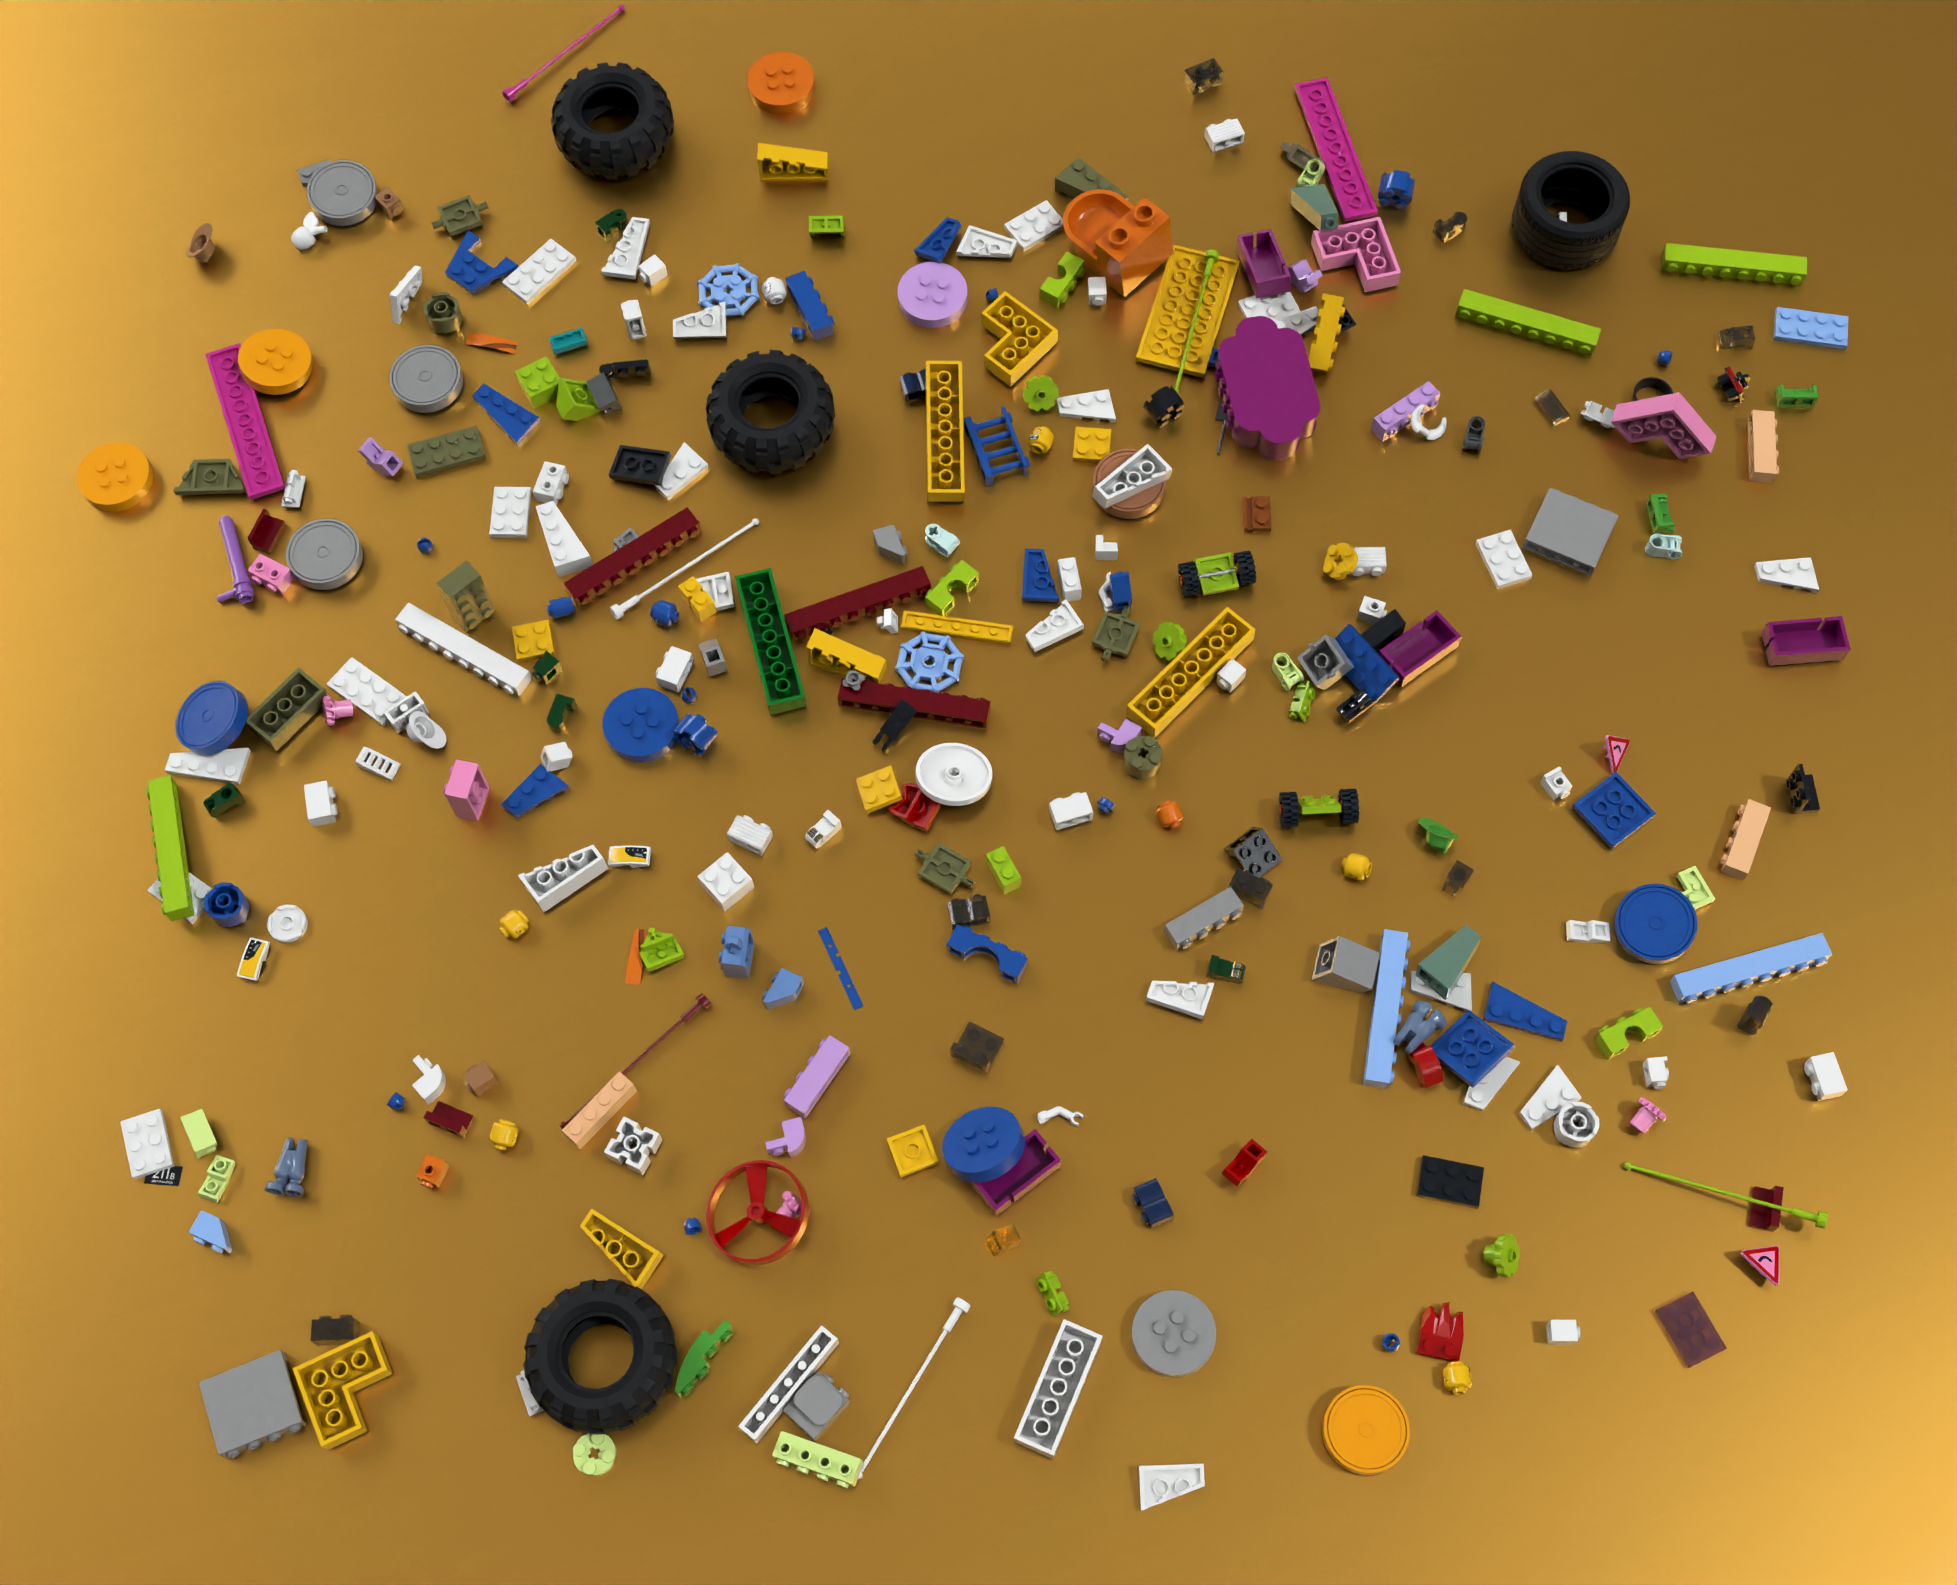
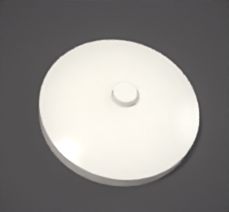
M943 743L931 747L921 755L916 765L915 776L920 790L933 801L949 806H962L978 801L988 792L992 782V767L988 759L971 746L960 743Z

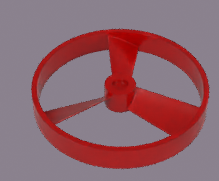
M764 1160L746 1162L726 1173L713 1189L706 1212L708 1231L714 1244L731 1259L746 1265L769 1264L787 1255L800 1241L808 1223L809 1201L802 1183L785 1167ZM767 1167L782 1170L795 1181L802 1202L800 1219L768 1211L764 1206ZM746 1171L751 1201L747 1208V1217L716 1234L714 1213L717 1201L730 1181ZM751 1221L756 1223L766 1222L791 1238L775 1253L758 1259L739 1258L724 1249Z

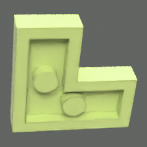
M1696 866L1679 872L1676 875L1685 890L1682 893L1689 899L1695 910L1715 900Z

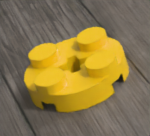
M1347 543L1331 545L1327 550L1328 553L1325 557L1323 571L1335 580L1347 578L1346 575L1349 572L1352 573L1357 566L1358 554L1355 552V548Z

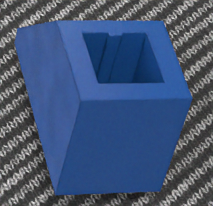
M1116 572L1110 575L1109 596L1113 604V612L1123 610L1124 606H1127V608L1129 606L1132 609V593L1128 572Z

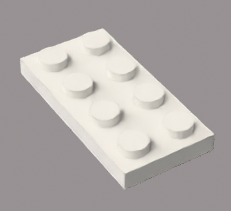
M549 239L503 280L502 284L528 305L574 264L576 258L554 240Z
M353 657L327 683L330 689L345 700L350 699L352 705L383 727L388 723L383 712L407 697Z

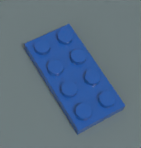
M1348 624L1335 638L1354 666L1345 675L1358 690L1363 689L1375 701L1374 704H1376L1400 677L1351 624Z

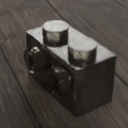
M1212 58L1184 70V83L1192 95L1222 84L1224 72L1215 58Z
M1237 868L1229 883V887H1232L1238 898L1263 909L1271 894L1273 884L1265 878L1254 876L1249 870Z
M341 1315L337 1319H332L331 1316H320L319 1319L312 1320L311 1342L317 1346L346 1344L360 1336V1322L353 1318L352 1315Z

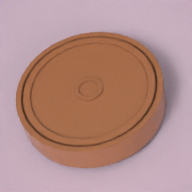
M1120 449L1106 455L1095 468L1093 491L1097 484L1139 450ZM1166 480L1104 510L1113 516L1124 519L1146 516L1153 512L1162 502L1165 494Z

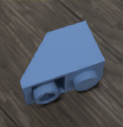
M781 968L780 972H776L773 976V984L770 990L767 989L762 997L764 1007L771 1009L795 1001L804 985L803 977Z

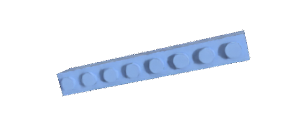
M1384 929L1381 936L1380 964L1377 969L1363 1085L1387 1089L1394 1080L1395 1072L1391 1071L1392 1064L1396 1063L1397 1052H1394V1045L1396 1044L1393 1041L1398 1034L1396 1033V1027L1400 1026L1401 1014H1398L1399 1007H1402L1404 996L1401 995V988L1404 989L1406 977H1403V970H1407L1408 958H1405V954L1410 949V940H1407L1408 933Z
M1823 933L1676 974L1670 980V984L1678 1003L1686 1001L1688 1004L1702 996L1710 998L1716 995V992H1730L1737 986H1742V988L1748 987L1754 981L1760 980V982H1765L1772 979V976L1775 975L1783 977L1790 974V971L1797 969L1800 972L1814 964L1821 966L1827 963L1832 952Z

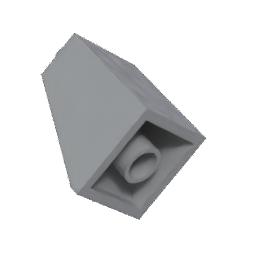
M1338 936L1319 945L1311 980L1358 993L1372 990L1375 985V974L1380 964V953L1342 936Z

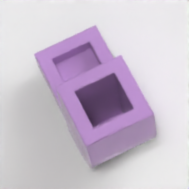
M1306 259L1288 267L1291 283L1298 291L1303 293L1318 285L1317 279L1323 276L1320 270L1312 271Z
M370 437L367 438L358 450L371 468L386 476H394L403 464L393 451L384 450Z
M1127 719L1124 720L1119 730L1101 722L1098 727L1097 736L1103 742L1111 743L1110 751L1123 753L1128 741L1141 736L1142 727Z
M801 1117L782 1122L784 1138L765 1142L769 1155L779 1156L788 1150L790 1158L802 1151L806 1143V1133Z

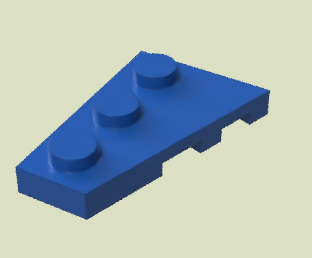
M947 217L914 250L916 256L941 263L961 228L960 222Z
M1025 549L1022 601L1059 603V597L1044 549Z
M540 764L501 805L511 815L518 818L536 808L539 803L552 799L555 794L568 790L569 786L551 771L547 772L545 767Z

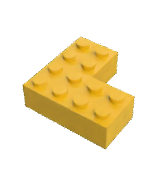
M1006 291L981 313L982 326L1001 339L984 355V367L1010 387L1058 342V330Z
M373 1331L292 1368L322 1448L330 1450L368 1432L354 1392L393 1374L379 1336Z

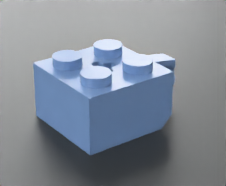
M727 926L726 932L722 934L724 948L719 953L721 969H723L727 977L749 979L754 948L752 931L744 927Z

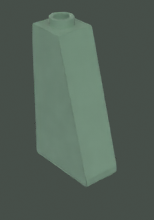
M1325 184L1291 188L1290 204L1320 231L1338 229V211Z
M1465 925L1418 964L1416 976L1446 1000L1478 949L1481 936L1475 930Z

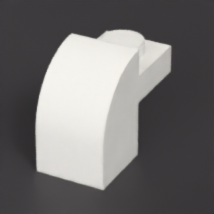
M418 1055L412 1061L424 1075L412 1086L429 1105L444 1091L446 1077L438 1064L433 1066L427 1058L423 1060Z

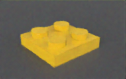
M1076 427L1073 461L1099 463L1110 453L1111 429Z
M549 620L512 627L518 662L545 657L544 652L546 650L552 656L555 655Z
M891 765L856 779L867 813L903 800L894 769Z
M925 1124L886 1138L901 1178L939 1164Z

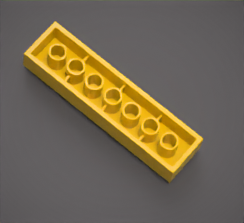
M926 361L927 502H963L965 484L962 361Z
M1226 607L1127 705L1126 716L1155 738L1217 677V673L1231 659H1235L1254 640L1256 629L1230 608Z

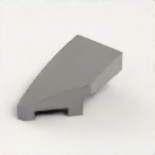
M631 527L617 539L614 538L613 552L639 537Z

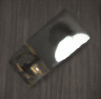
M1456 212L1452 218L1444 222L1439 219L1435 222L1432 232L1444 243L1465 229L1468 219L1467 215L1463 212Z
M1753 325L1723 329L1718 333L1722 349H1731L1733 347L1753 348L1755 341Z

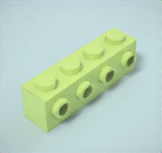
M783 1431L779 1435L772 1454L777 1460L776 1463L787 1468L789 1464L796 1466V1471L808 1475L810 1471L817 1474L816 1478L828 1482V1479L835 1480L836 1485L848 1489V1486L855 1487L864 1463L855 1456Z

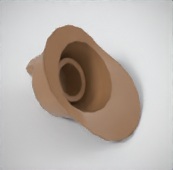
M209 223L201 225L194 233L186 252L187 257H195L203 263H207L212 256L215 245L210 239L212 226Z

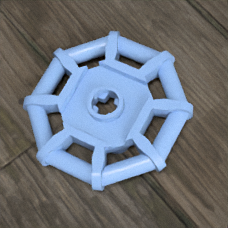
M739 263L726 266L714 265L697 282L699 289L698 304L701 307L708 308L714 307L712 305L713 302L715 304L726 302V308H733L726 309V316H743L760 299L757 284L758 277L741 267ZM733 272L732 275H721V273ZM741 274L747 279L743 281L738 275ZM716 275V278L713 280V283H708ZM751 286V293L746 292V287ZM728 289L733 290L730 291V294H727L726 290ZM706 290L711 291V296L706 297ZM746 299L747 301L741 306L740 302Z
M923 631L920 635L900 645L895 672H898L905 683L913 689H928L931 692L938 693L960 680L959 674L964 654L960 653L951 641L950 636L929 634ZM928 641L937 642V643H940V644H939V645L930 644V643H928ZM923 642V645H921L919 649H913L914 646ZM946 646L952 653L951 655L944 652ZM907 654H910V662L905 663ZM932 659L934 664L927 665L924 662ZM949 662H954L953 671L948 669ZM911 669L915 675L913 679L906 670ZM943 675H946L948 677L947 679L937 684L936 680H940ZM920 679L931 681L932 685L922 684L918 682L920 681Z

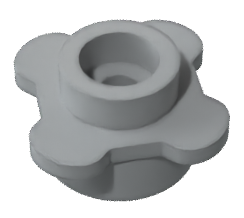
M848 671L846 679L843 680V686L851 687L854 691H858L865 677L857 671Z

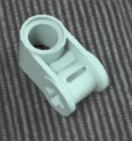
M929 524L925 529L926 543L945 557H949L960 544L959 539L954 534L947 532L937 524Z
M1654 534L1647 542L1645 552L1651 557L1681 558L1683 555L1680 549L1682 537L1678 535Z

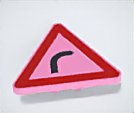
M1606 735V745L1603 748L1608 751L1605 757L1609 758L1611 773L1614 774L1618 771L1630 744V739Z
M1778 1246L1748 1249L1741 1252V1255L1761 1275L1766 1277L1773 1285L1777 1286L1779 1284L1780 1249Z

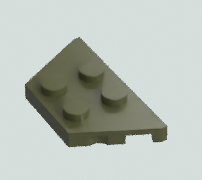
M230 459L194 460L189 470L183 475L182 483L179 487L174 488L175 495L245 493L242 482Z

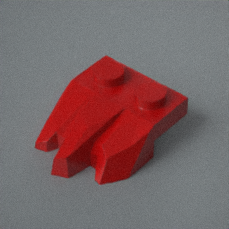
M909 783L902 785L904 791L902 794L903 800L896 802L897 804L890 806L888 810L906 824L928 831L942 804L927 797L917 784Z
M1450 1302L1442 1303L1439 1313H1436L1434 1308L1429 1306L1422 1314L1416 1352L1459 1361L1464 1338L1463 1312H1457L1455 1316H1452L1450 1314Z

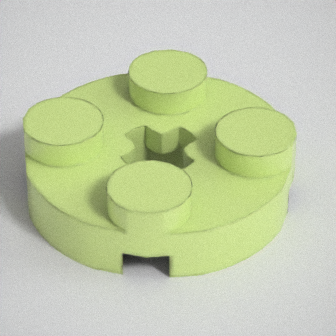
M586 1433L579 1438L573 1447L574 1463L584 1474L601 1476L613 1467L617 1453L616 1446L613 1440L606 1434L592 1435L591 1433ZM592 1449H600L598 1453L599 1458L596 1460L594 1457H589Z

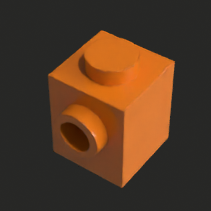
M426 1154L416 1175L421 1182L420 1185L432 1189V1186L439 1188L449 1165L442 1159Z

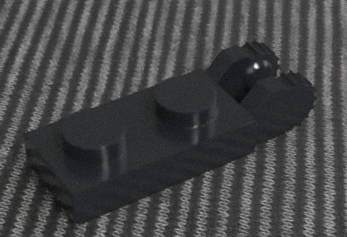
M647 359L613 362L599 367L600 373L604 372L609 380H613L615 377L626 378L631 375L645 376L646 374H651V368Z
M902 699L880 728L881 731L872 743L874 745L878 744L882 736L886 734L890 738L881 749L886 752L918 710Z

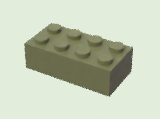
M465 561L437 582L452 618L465 632L474 629L479 622L490 617L495 611L481 575L468 561Z
M298 668L247 717L245 723L253 733L277 752L322 708L324 696L329 695L321 685Z

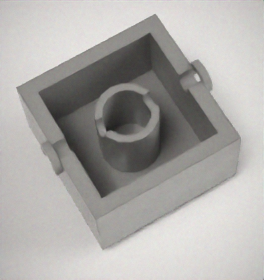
M1326 634L1317 642L1310 643L1308 649L1297 657L1315 686L1323 690L1329 688L1354 668L1336 639Z

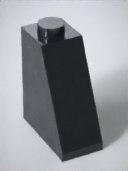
M1394 609L1363 632L1361 636L1379 653L1381 649L1403 634L1406 622L1397 610Z

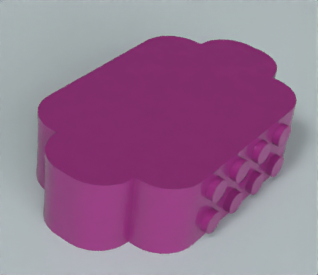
M1255 316L1246 318L1238 324L1235 336L1229 337L1221 343L1215 364L1214 378L1215 382L1219 383L1218 394L1223 399L1222 410L1227 415L1226 426L1227 429H1230L1232 438L1238 445L1245 448L1257 447L1258 452L1270 460L1286 459L1297 452L1299 440L1313 434L1316 428V418L1320 412V402L1304 341L1297 331L1290 328L1278 329L1276 323L1268 317Z

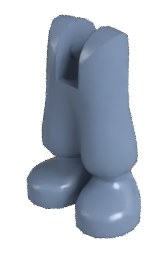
M1420 1000L1413 1004V1012L1408 1016L1393 1041L1397 1046L1404 1040L1409 1044L1405 1049V1052L1411 1054L1421 1043L1428 1039L1435 1030H1442L1447 1024L1445 1016L1438 1009H1435L1429 1018L1423 1021L1432 1010V1005L1426 1001Z
M286 1138L274 1169L276 1181L268 1182L265 1185L264 1190L266 1192L285 1196V1193L291 1197L303 1196L304 1188L300 1183L303 1181L305 1173L307 1139H300L296 1151H294V1138Z

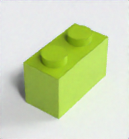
M1004 846L986 854V863L1004 895L1021 887V876Z

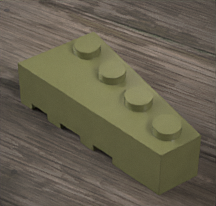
M1079 158L1055 178V191L1058 193L1063 192L1071 199L1090 190L1105 189L1116 192L1129 201L1128 195Z

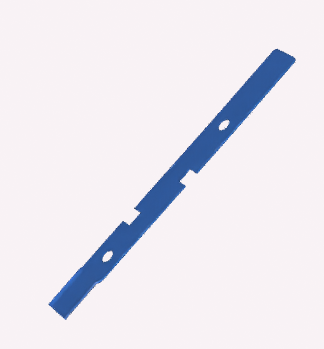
M827 927L818 930L836 971L840 970L841 972L838 976L854 1010L862 1007L863 1004L841 956H836L838 950Z

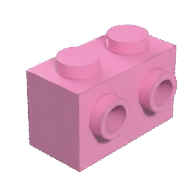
M262 554L257 557L247 570L254 583L257 585L263 584L269 591L273 593L278 592L282 595L295 579L290 568Z

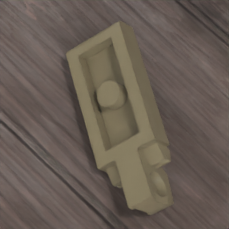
M1283 142L1280 147L1287 152L1286 157L1288 160L1302 169L1306 167L1311 159L1322 161L1325 164V161L1299 144L1293 143L1291 146ZM1318 163L1313 165V172L1319 169Z

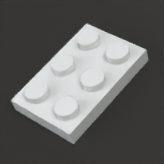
M1046 200L1005 223L1004 229L1014 240H1017L1018 246L1024 252L1064 229L1061 216Z
M1291 292L1257 299L1254 295L1238 301V307L1245 319L1265 316L1275 321L1301 312Z
M494 487L489 532L491 538H527L532 494L531 487Z
M1511 529L1476 540L1475 544L1497 589L1532 578L1533 575Z
M189 872L194 916L184 919L193 924L205 911V895H208L212 888ZM157 879L147 891L163 903V898H161L159 893L161 882Z
M161 1109L120 1121L133 1179L174 1167L164 1115Z

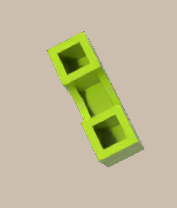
M1066 252L1058 263L1057 273L1064 278L1053 279L1048 277L1040 288V299L1057 308L1061 302L1064 303L1069 291L1075 288L1079 277L1082 278L1086 271L1084 268L1085 260Z
M963 560L958 564H954L950 572L940 578L938 585L926 593V606L936 614L945 616L955 606L954 597L949 592L952 589L958 588L968 593L979 582V572Z
M1651 1007L1645 1010L1639 1008L1632 1013L1633 1016L1629 1018L1624 1016L1615 1022L1616 1025L1612 1027L1606 1025L1598 1030L1599 1034L1595 1040L1607 1059L1627 1049L1629 1043L1625 1038V1032L1635 1033L1643 1042L1662 1030L1663 1025Z

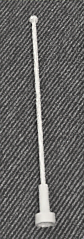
M754 518L750 524L640 595L633 596L619 606L614 604L609 608L611 613L617 620L624 616L623 612L638 603L642 597L750 527L757 526L759 520Z
M956 1297L952 1305L955 1309L945 1323L944 1331L865 1459L858 1479L862 1478V1472L947 1332L950 1333L961 1313H967L971 1307L963 1299Z

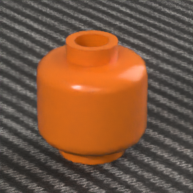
M1168 800L1158 805L1159 809L1156 810V815L1162 827L1174 829L1181 825L1180 821L1183 820L1184 814L1178 802Z

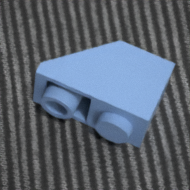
M201 1210L188 1232L194 1236L193 1241L201 1245L205 1243L211 1244V1249L221 1254L223 1251L231 1253L232 1247L226 1224L221 1219Z

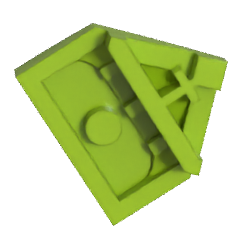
M649 928L648 935L640 946V957L647 972L684 959V953L672 933L665 934L656 931L655 928Z

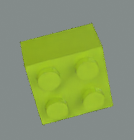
M547 356L514 371L520 387L534 409L557 398L560 378Z

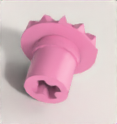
M324 696L322 707L325 722L329 726L335 724V719L353 716V706L350 699L332 701L330 696Z
M1640 1097L1637 1102L1642 1107L1638 1109V1112L1629 1123L1645 1134L1650 1126L1657 1121L1656 1119L1664 1122L1667 1117L1653 1103Z
M791 1191L784 1192L782 1197L785 1201L776 1213L792 1218L801 1216V1199Z

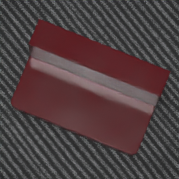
M263 509L248 536L253 549L270 554L286 525L285 521L271 517L268 510Z
M438 1101L433 1112L427 1111L423 1118L430 1125L464 1138L474 1116Z
M1755 1186L1752 1190V1198L1782 1206L1784 1187L1774 1186L1770 1190ZM1751 1202L1748 1225L1749 1227L1774 1232L1779 1228L1781 1210Z

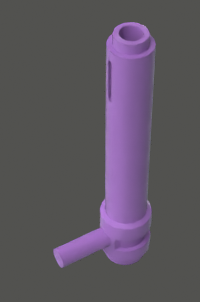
M222 516L218 523L233 577L232 585L234 589L218 595L216 598L221 603L236 596L240 603H250L254 599V590L251 579L247 575L234 522L229 516Z

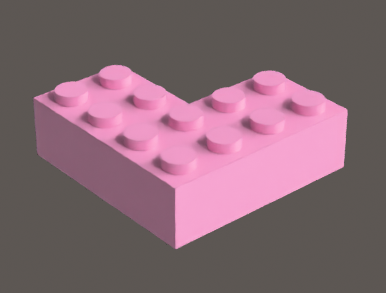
M1380 217L1338 225V229L1313 231L1311 245L1321 271L1354 264L1364 292L1399 284L1401 271Z
M1680 392L1617 404L1611 423L1629 443L1661 438L1679 459L1711 454L1716 440L1714 432Z

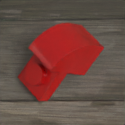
M1421 1043L1411 1054L1405 1052V1055L1415 1066L1417 1079L1425 1088L1444 1081L1440 1062L1430 1045L1426 1046L1424 1043Z
M1251 1139L1241 1148L1236 1158L1221 1174L1238 1187L1253 1173L1267 1154V1151Z

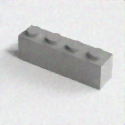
M1229 887L1167 923L1164 927V933L1176 951L1180 948L1186 949L1197 938L1203 939L1214 928L1218 930L1226 924V921L1230 919L1235 920L1240 917L1244 905L1232 887Z

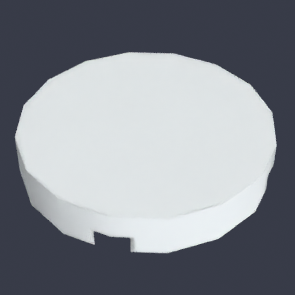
M286 904L279 906L268 917V932L275 940L281 943H290L298 940L307 929V917L295 905Z

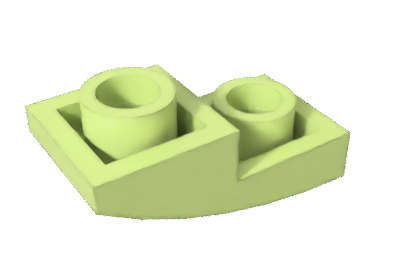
M216 1155L207 1170L208 1176L198 1192L199 1197L218 1203L230 1180L236 1162Z

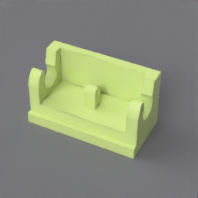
M202 1109L180 1117L197 1159L216 1150V1139Z

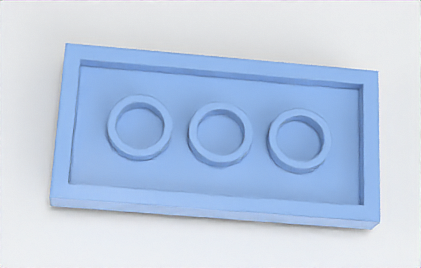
M1777 307L1775 310L1774 340L1845 350L1848 340V316Z

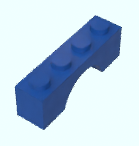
M957 924L946 944L948 952L963 959L979 952L991 955L999 964V976L1015 984H1018L1028 965V958L1024 953L1017 950L1014 952L1001 942L995 943L987 935L974 933L970 927L965 925L960 926Z

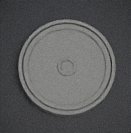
M338 160L323 165L313 173L307 185V198L314 214L322 221L331 225L348 226L356 224L367 218L377 205L374 196L378 194V188L372 173L365 166L354 161Z
M421 345L405 351L395 360L390 370L389 381L396 399L402 406L414 412L430 413L447 407L458 397L463 386V374L456 357L450 351L436 345Z
M319 519L303 525L293 534L286 549L287 564L294 577L304 586L316 590L334 589L347 583L358 572L363 559V549L354 530L344 522L335 519Z
M1179 1290L1162 1291L1143 1302L1136 1312L1131 1330L1132 1345L1141 1363L1153 1373L1168 1378L1186 1377L1197 1372L1209 1360L1216 1343L1215 1321L1207 1306L1194 1295Z

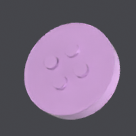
M937 262L918 264L909 269L902 276L898 284L899 308L902 314L915 325L925 328L944 327L955 322L966 309L968 301L966 281L957 269L948 264Z

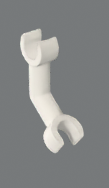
M1111 572L1107 573L1106 581L1098 591L1105 611L1113 610L1111 607L1113 605L1112 601L1106 593L1109 589Z
M1061 1106L1037 1114L1040 1124L1045 1123L1054 1116L1061 1115L1070 1120L1074 1127H1079V1123L1075 1122L1073 1118L1079 1117L1083 1119L1084 1117L1080 1112L1073 1113Z

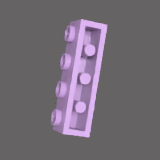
M1429 381L1374 417L1371 430L1383 442L1411 423L1412 412L1419 405H1425L1420 413V417L1430 409L1435 408L1439 403L1440 392Z
M830 1035L827 1039H823L818 1046L819 1051L815 1056L812 1055L806 1064L807 1068L804 1072L801 1071L797 1075L795 1085L792 1089L789 1088L783 1097L785 1106L803 1118L808 1116L851 1054L848 1046Z

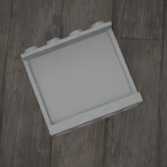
M1549 488L1522 548L1591 576L1619 515L1599 508L1595 504L1582 501L1575 496L1562 493L1558 489Z
M282 1350L199 1382L220 1456L227 1457V1459L240 1455L239 1452L243 1450L257 1449L263 1442L279 1440L281 1435L288 1432L289 1434L296 1433L301 1430V1427L307 1425L306 1421L302 1419L286 1365L288 1358Z

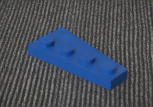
M484 383L473 395L474 400L493 418L495 423L511 437L517 446L540 422L538 416Z
M1492 981L1484 1013V1021L1563 1041L1567 1020Z

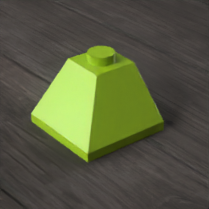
M560 378L556 407L562 419L578 421L600 412L587 382Z

